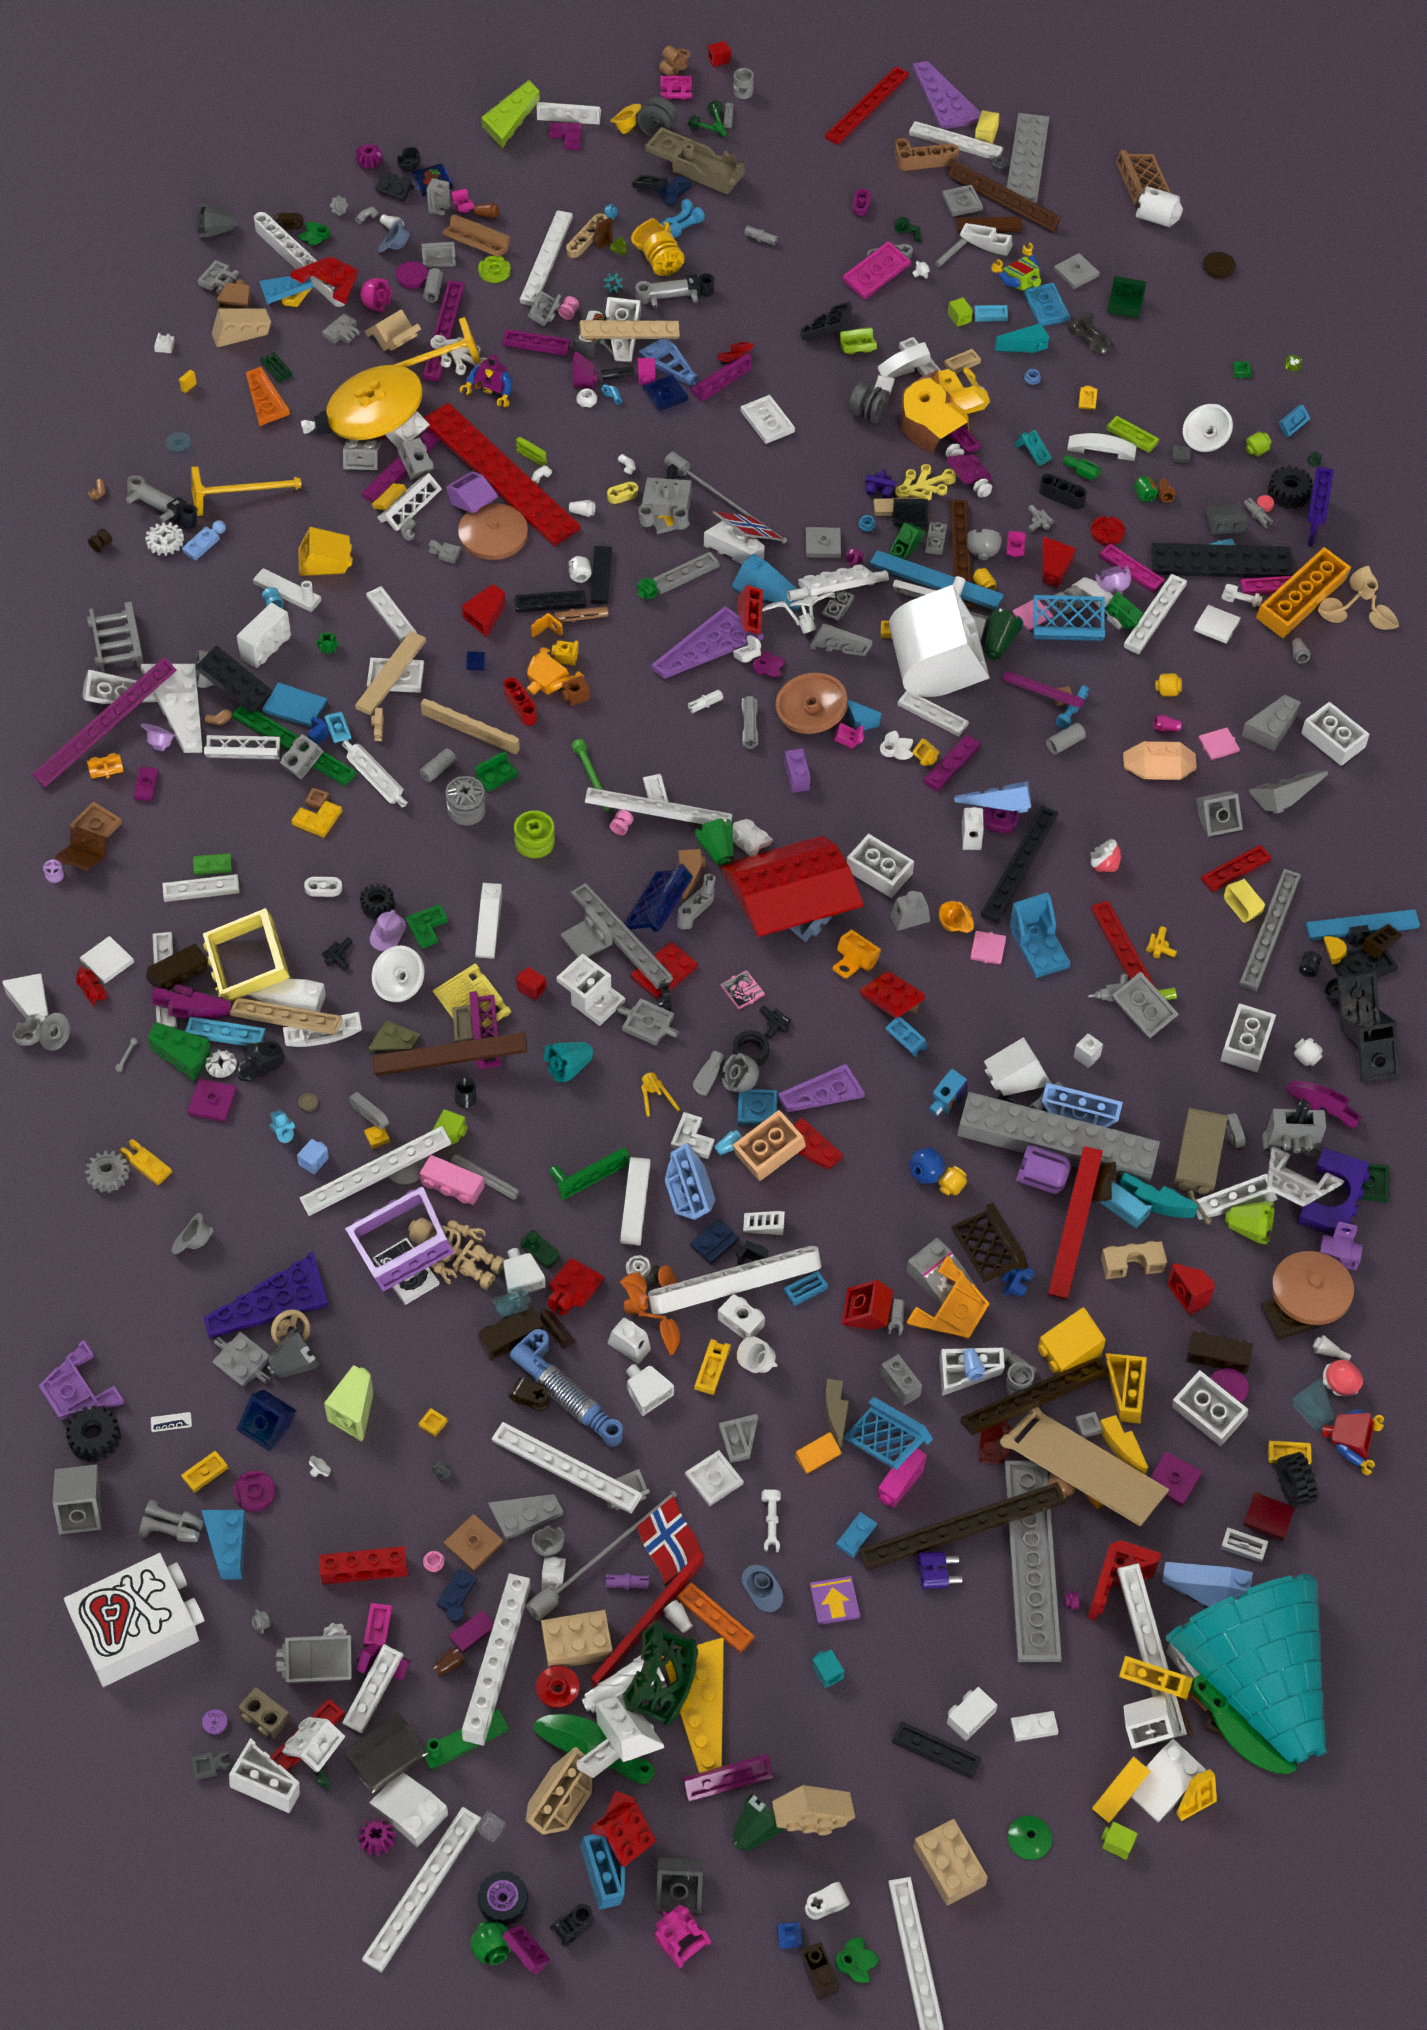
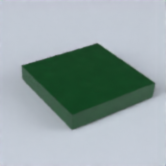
M1369 1163L1367 1170L1371 1172L1368 1181H1363L1361 1187L1365 1188L1362 1198L1359 1200L1388 1203L1389 1166Z

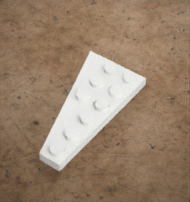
M141 664L140 669L142 673L146 674L156 664ZM172 664L177 671L153 691L154 696L163 714L166 715L170 727H172L175 735H177L175 737L183 753H202L195 664Z

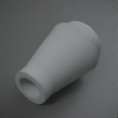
M1295 638L1292 641L1293 659L1300 664L1306 663L1310 659L1311 653L1301 638Z

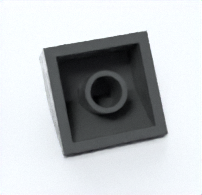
M658 1858L656 1912H671L678 1905L687 1907L691 1913L701 1914L703 1859Z

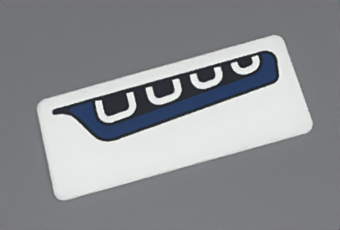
M190 1412L151 1417L152 1432L192 1426Z

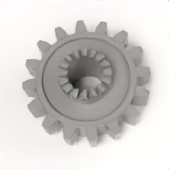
M104 1151L102 1156L96 1153L97 1158L91 1157V1164H86L87 1170L85 1175L88 1184H92V1188L94 1190L99 1189L101 1193L103 1191L110 1193L113 1190H119L118 1188L121 1185H125L124 1181L129 1179L128 1173L130 1169L127 1160L123 1159L122 1154L116 1156L115 1151H112L111 1154Z

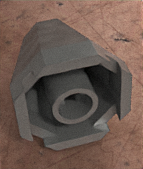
M198 204L200 211L196 212V230L201 233L198 234L199 238H207L225 233L236 227V217L233 216V213L210 204Z
M297 1328L288 1333L268 1359L270 1365L267 1368L273 1376L277 1375L279 1378L313 1370L321 1365L308 1342L303 1340L304 1337Z

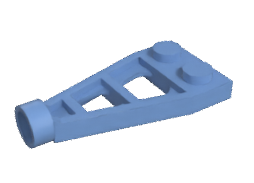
M659 339L639 351L641 358H655L656 369L685 384L687 383L690 387L698 383L699 376L692 371L678 348L669 339ZM667 354H671L674 360L667 364L659 361V359ZM679 364L684 368L680 372L672 369Z

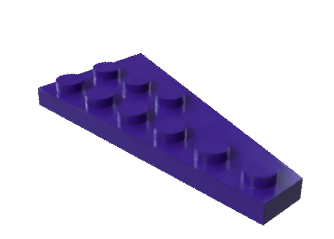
M313 1251L307 1254V1257L301 1261L292 1263L291 1267L283 1272H278L259 1283L247 1294H241L236 1297L237 1300L229 1305H223L204 1317V1322L210 1339L272 1322L280 1313L286 1310H298L305 1313L327 1307L328 1302Z

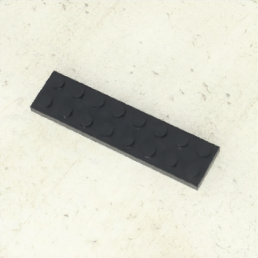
M1181 543L1151 544L1152 571L1157 575L1173 574L1179 576L1246 578L1292 576L1290 547Z

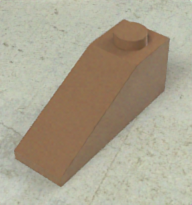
M701 849L678 850L682 904L691 897L702 875V867H705V856H701Z

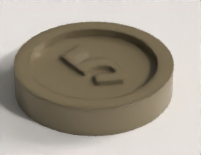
M306 1093L300 1096L298 1104L301 1110L310 1112L317 1108L318 1099L314 1094Z

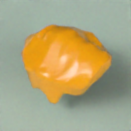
M956 901L945 902L940 906L938 916L945 930L949 932L961 931L964 933H969L973 930L974 920L968 906Z

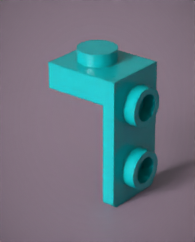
M1036 430L1030 433L1025 431L1018 436L1019 440L1014 442L1016 448L1025 444L1038 467L1052 459Z

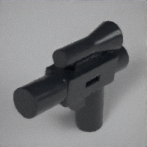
M347 937L342 943L335 941L327 950L322 952V956L326 958L324 960L325 964L330 966L336 962L343 970H347L349 965L344 960L346 957L345 952L353 943L352 940Z
M766 1006L761 1007L760 1012L768 1020L769 1030L765 1033L766 1038L771 1039L778 1030L784 1034L789 1031L788 1025L791 1023V1019L784 1016L778 1009L771 1012Z

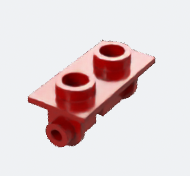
M79 966L75 979L76 983L81 987L86 998L95 1006L97 1000L103 1001L107 998V992L101 983L97 984L99 980L92 970L88 968L83 970Z

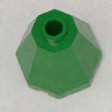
M719 818L703 824L701 831L696 829L695 837L698 844L716 865L722 866L731 863V860L734 859L733 828L730 819H726L727 822H724L723 819Z

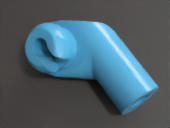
M607 384L601 387L603 394L613 398L616 405L622 403L621 395L616 387Z

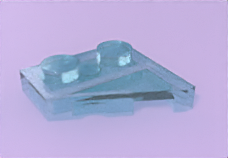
M1321 1378L1294 1396L1290 1401L1294 1408L1317 1432L1321 1431L1324 1425H1329L1334 1420L1331 1405Z

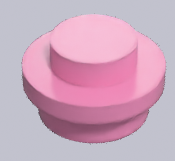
M430 1551L423 1559L425 1569L430 1572L441 1570L445 1563L443 1555L437 1551Z

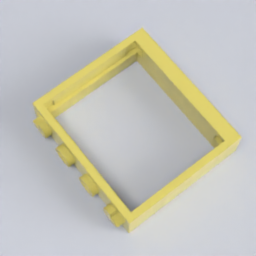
M266 908L203 933L205 939L203 946L205 951L209 953L207 957L208 963L213 968L211 975L214 982H217L218 987L215 989L218 992L219 998L222 997L232 1002L236 998L244 997L290 978L273 918ZM264 926L276 969L228 988L216 945Z

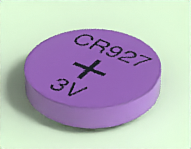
M218 1709L208 1711L202 1719L203 1729L210 1735L221 1734L228 1725L226 1714Z

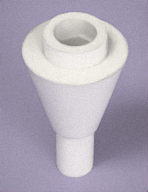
M1324 1335L1321 1338L1317 1337L1313 1344L1316 1354L1338 1357L1348 1361L1351 1358L1350 1354L1340 1350L1338 1346Z

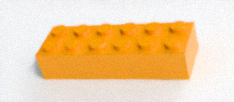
M1323 547L1260 606L1256 618L1281 638H1284L1346 580L1351 567Z

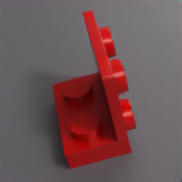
M633 1802L620 1803L590 1827L594 1835L607 1838L621 1866L628 1865L656 1842L638 1804Z

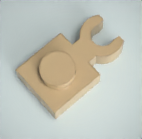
M375 708V715L371 716V725L375 726V741H382L384 722L382 708Z

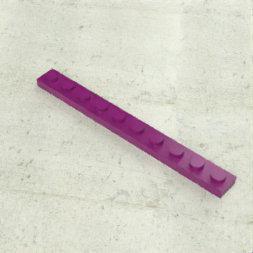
M165 657L161 659L39 767L32 776L43 788L47 787L173 675L177 669Z

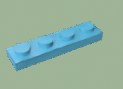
M195 1017L189 1018L185 1031L210 1041L247 1046L248 1043L263 1042L266 1034L265 1028Z

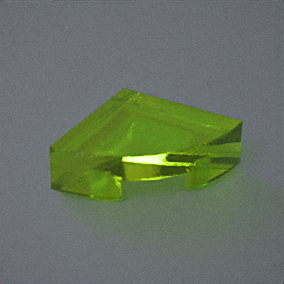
M619 236L610 246V250L625 256L627 251L625 240Z

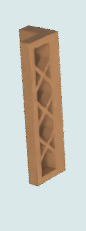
M452 215L450 226L443 230V235L499 257L508 252L509 235L458 215Z

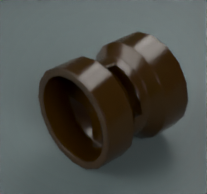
M101 528L96 532L95 536L92 535L88 539V544L94 551L99 553L104 549L105 545H109L113 540L111 535Z

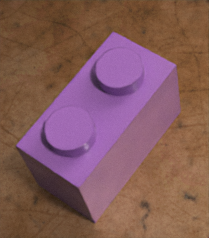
M803 749L785 751L784 765L791 792L809 791L811 777Z

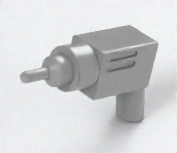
M1128 974L1120 976L1119 984L1106 985L1105 989H1100L1095 994L1088 995V998L1095 997L1100 1000L1114 1001L1111 996L1128 982Z

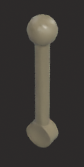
M1187 1191L1188 1198H1191L1198 1204V1210L1204 1218V1223L1207 1225L1211 1224L1212 1219L1207 1217L1194 1197L1193 1191Z

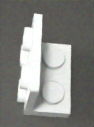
M308 1717L300 1723L296 1734L286 1741V1747L282 1753L288 1756L300 1757L314 1771L319 1772L345 1735L328 1719Z

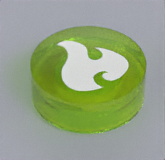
M1289 355L1286 357L1285 367L1288 370L1297 371L1301 368L1302 359L1299 356Z

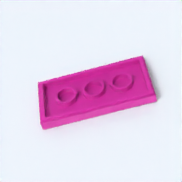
M888 241L844 274L842 280L865 300L910 266L911 261Z

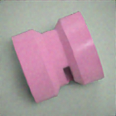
M567 296L558 309L559 315L566 320L572 319L580 306L579 301L572 296Z
M618 810L615 819L612 820L609 827L615 834L625 835L634 817L626 810Z

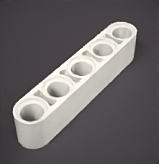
M630 1157L620 1244L641 1245L650 1159Z

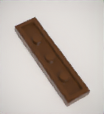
M1021 217L957 218L956 221L958 234L961 233L965 223L996 228L997 233L1022 232Z

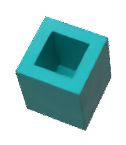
M832 1649L827 1652L821 1651L814 1656L812 1668L824 1689L844 1678V1669Z

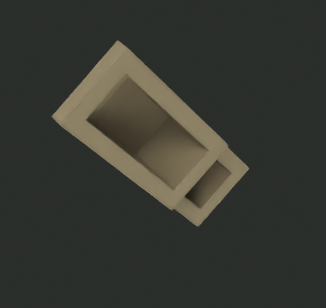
M827 1378L825 1395L827 1421L837 1445L842 1447L849 1401L841 1400L843 1381Z

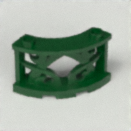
M654 1620L642 1633L641 1659L644 1660L641 1672H636L632 1682L623 1693L626 1710L630 1712L637 1711L669 1726L673 1720L678 1718L680 1710L689 1694L695 1675L698 1649L695 1638L691 1637L688 1639L662 1628V1623ZM671 1660L677 1679L671 1685L661 1689V1679L657 1674L658 1667L666 1665ZM643 1700H649L648 1705L643 1704L641 1702ZM656 1702L659 1707H663L661 1711L654 1708Z

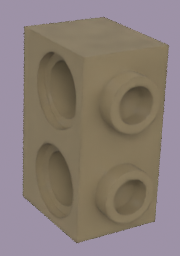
M257 1687L238 1706L240 1718L246 1724L250 1725L252 1723L256 1726L258 1733L265 1738L269 1736L274 1740L291 1721L289 1712ZM253 1706L260 1707L256 1712L249 1711ZM274 1718L277 1720L272 1725L266 1724L269 1719Z

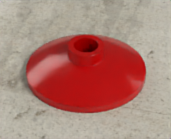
M564 1666L547 1668L539 1675L536 1682V1692L542 1703L552 1708H563L570 1705L577 1698L580 1689L576 1674ZM560 1687L562 1691L557 1693L554 1689Z

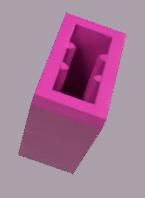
M917 1448L897 1470L891 1468L878 1488L877 1497H879V1500L884 1505H890L893 1508L897 1506L923 1474L927 1454Z

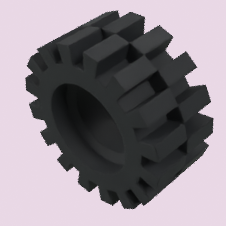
M372 884L370 889L366 887L365 891L362 890L360 895L361 908L367 917L372 915V919H375L376 916L379 917L382 913L391 912V910L395 909L394 893L390 887L386 888L384 884L382 887H380V884L374 887ZM375 899L385 900L379 904L371 903Z

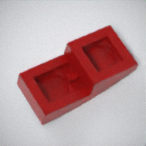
M743 341L730 344L731 351L719 353L718 361H734L749 352L754 347V343Z

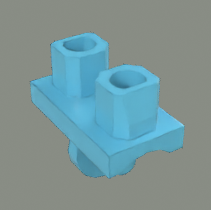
M282 1110L270 1113L273 1122L269 1124L270 1130L276 1134L280 1142H290L294 1136L292 1130L295 1128L294 1123L286 1117Z

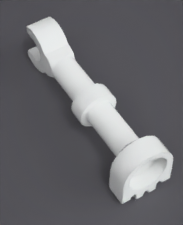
M778 1490L762 1491V1502H768V1516H766L768 1539L764 1543L765 1552H768V1546L771 1544L775 1545L776 1553L780 1550V1543L776 1539V1524L779 1521V1517L776 1516L777 1501L781 1500V1492Z

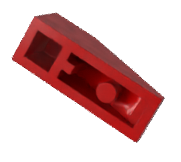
M747 585L738 595L737 611L743 630L760 635L763 590Z

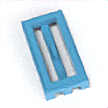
M817 1270L783 1288V1292L787 1294V1298L789 1301L791 1300L793 1307L827 1290L828 1284ZM818 1278L817 1281H815V1282H813V1283H811V1284H808V1285L802 1287L801 1289H799L798 1291H796V1292H794V1293H791V1291H793V1290H795V1289H797V1288L803 1286L804 1284H806V1283H808V1282H810V1281H812V1280Z

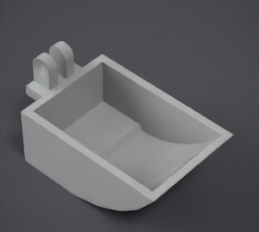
M351 1635L285 1638V1644H282V1649H277V1672H282V1679H286L287 1684L335 1682L352 1679Z

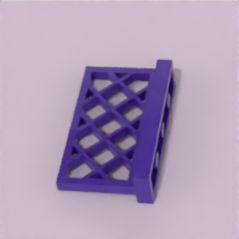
M1316 468L1307 521L1311 522L1308 546L1311 547L1314 544L1318 524L1325 525L1334 469Z

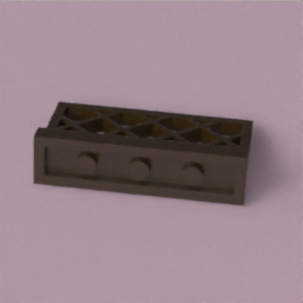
M993 1202L986 1205V1211L951 1226L952 1231L983 1283L1018 1267L1021 1271L1029 1268L1023 1250ZM985 1218L988 1220L986 1226L977 1225L978 1221ZM970 1228L968 1234L959 1233V1230ZM974 1230L983 1231L980 1237L972 1235ZM987 1232L995 1233L994 1239L985 1238ZM969 1240L977 1241L975 1247L967 1246ZM982 1243L991 1244L988 1250L980 1248ZM995 1245L1003 1246L1002 1252L993 1251ZM977 1253L985 1255L983 1261L975 1259ZM990 1256L999 1257L996 1263L988 1262ZM1003 1258L1012 1260V1263L1007 1265L1001 1264ZM985 1267L994 1268L990 1273L985 1275L983 1273Z

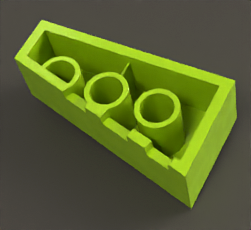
M528 80L481 117L483 129L503 148L508 139L513 136L517 127L523 123L524 118L529 115L537 102H539L540 91Z

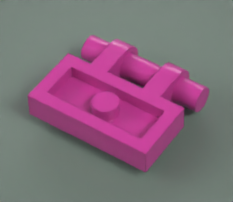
M661 76V91H667L661 92L662 98L667 100L692 99V92H686L692 91V76Z

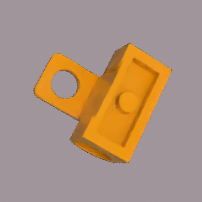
M851 929L840 938L837 951L843 954L844 958L836 963L832 970L843 978L850 977L861 967L866 971H870L877 963L881 949ZM845 966L849 971L843 972L839 967Z

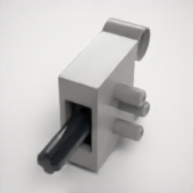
M674 464L668 466L666 479L647 477L642 505L638 509L639 523L643 527H650L654 524V515L673 517L674 527L679 530L686 529L689 525L688 512L692 496L691 480H677L678 467Z
M1306 1099L1298 1102L1296 1109H1273L1267 1130L1262 1134L1264 1153L1271 1155L1272 1146L1279 1149L1283 1146L1285 1150L1293 1147L1294 1153H1299L1302 1147L1303 1154L1308 1157L1319 1155L1320 1144L1326 1129L1325 1110H1309L1310 1102H1306Z

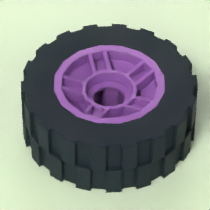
M495 1872L481 1883L480 1890H478L479 1909L483 1913V1917L488 1919L490 1923L497 1922L506 1926L510 1925V1923L517 1922L527 1909L528 1892L525 1883L512 1872ZM502 1895V1897H507V1900L501 1902L499 1900V1896Z

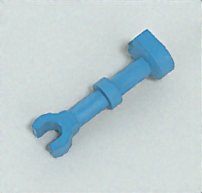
M1083 685L1077 696L1085 700L1090 688ZM1068 705L1065 714H1060L1057 717L1055 725L1058 728H1062V730L1071 725L1070 717L1079 708Z

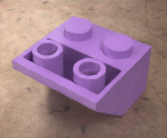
M473 471L446 486L451 505L471 513L477 512L479 508L490 504L494 499L498 498L497 493L485 477Z

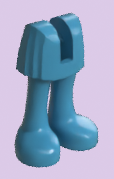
M684 199L681 202L682 211L673 218L668 217L661 223L663 226L664 222L669 223L671 234L674 238L682 234L681 230L701 223L705 219L702 209L700 207L694 209L689 199Z

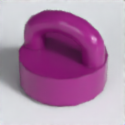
M849 549L847 551L846 560L849 562V567H853L855 564H860L863 561L864 554L859 549Z

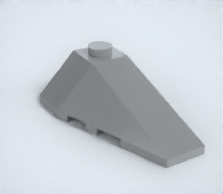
M1313 771L1297 775L1295 778L1278 780L1279 783L1263 784L1249 789V792L1265 811H1273L1274 814L1284 812V808L1292 806L1328 775V771Z

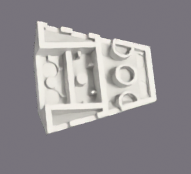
M1274 1146L1271 1148L1267 1189L1304 1207L1344 1183V1180L1326 1172L1318 1184L1285 1167L1290 1157L1289 1153Z

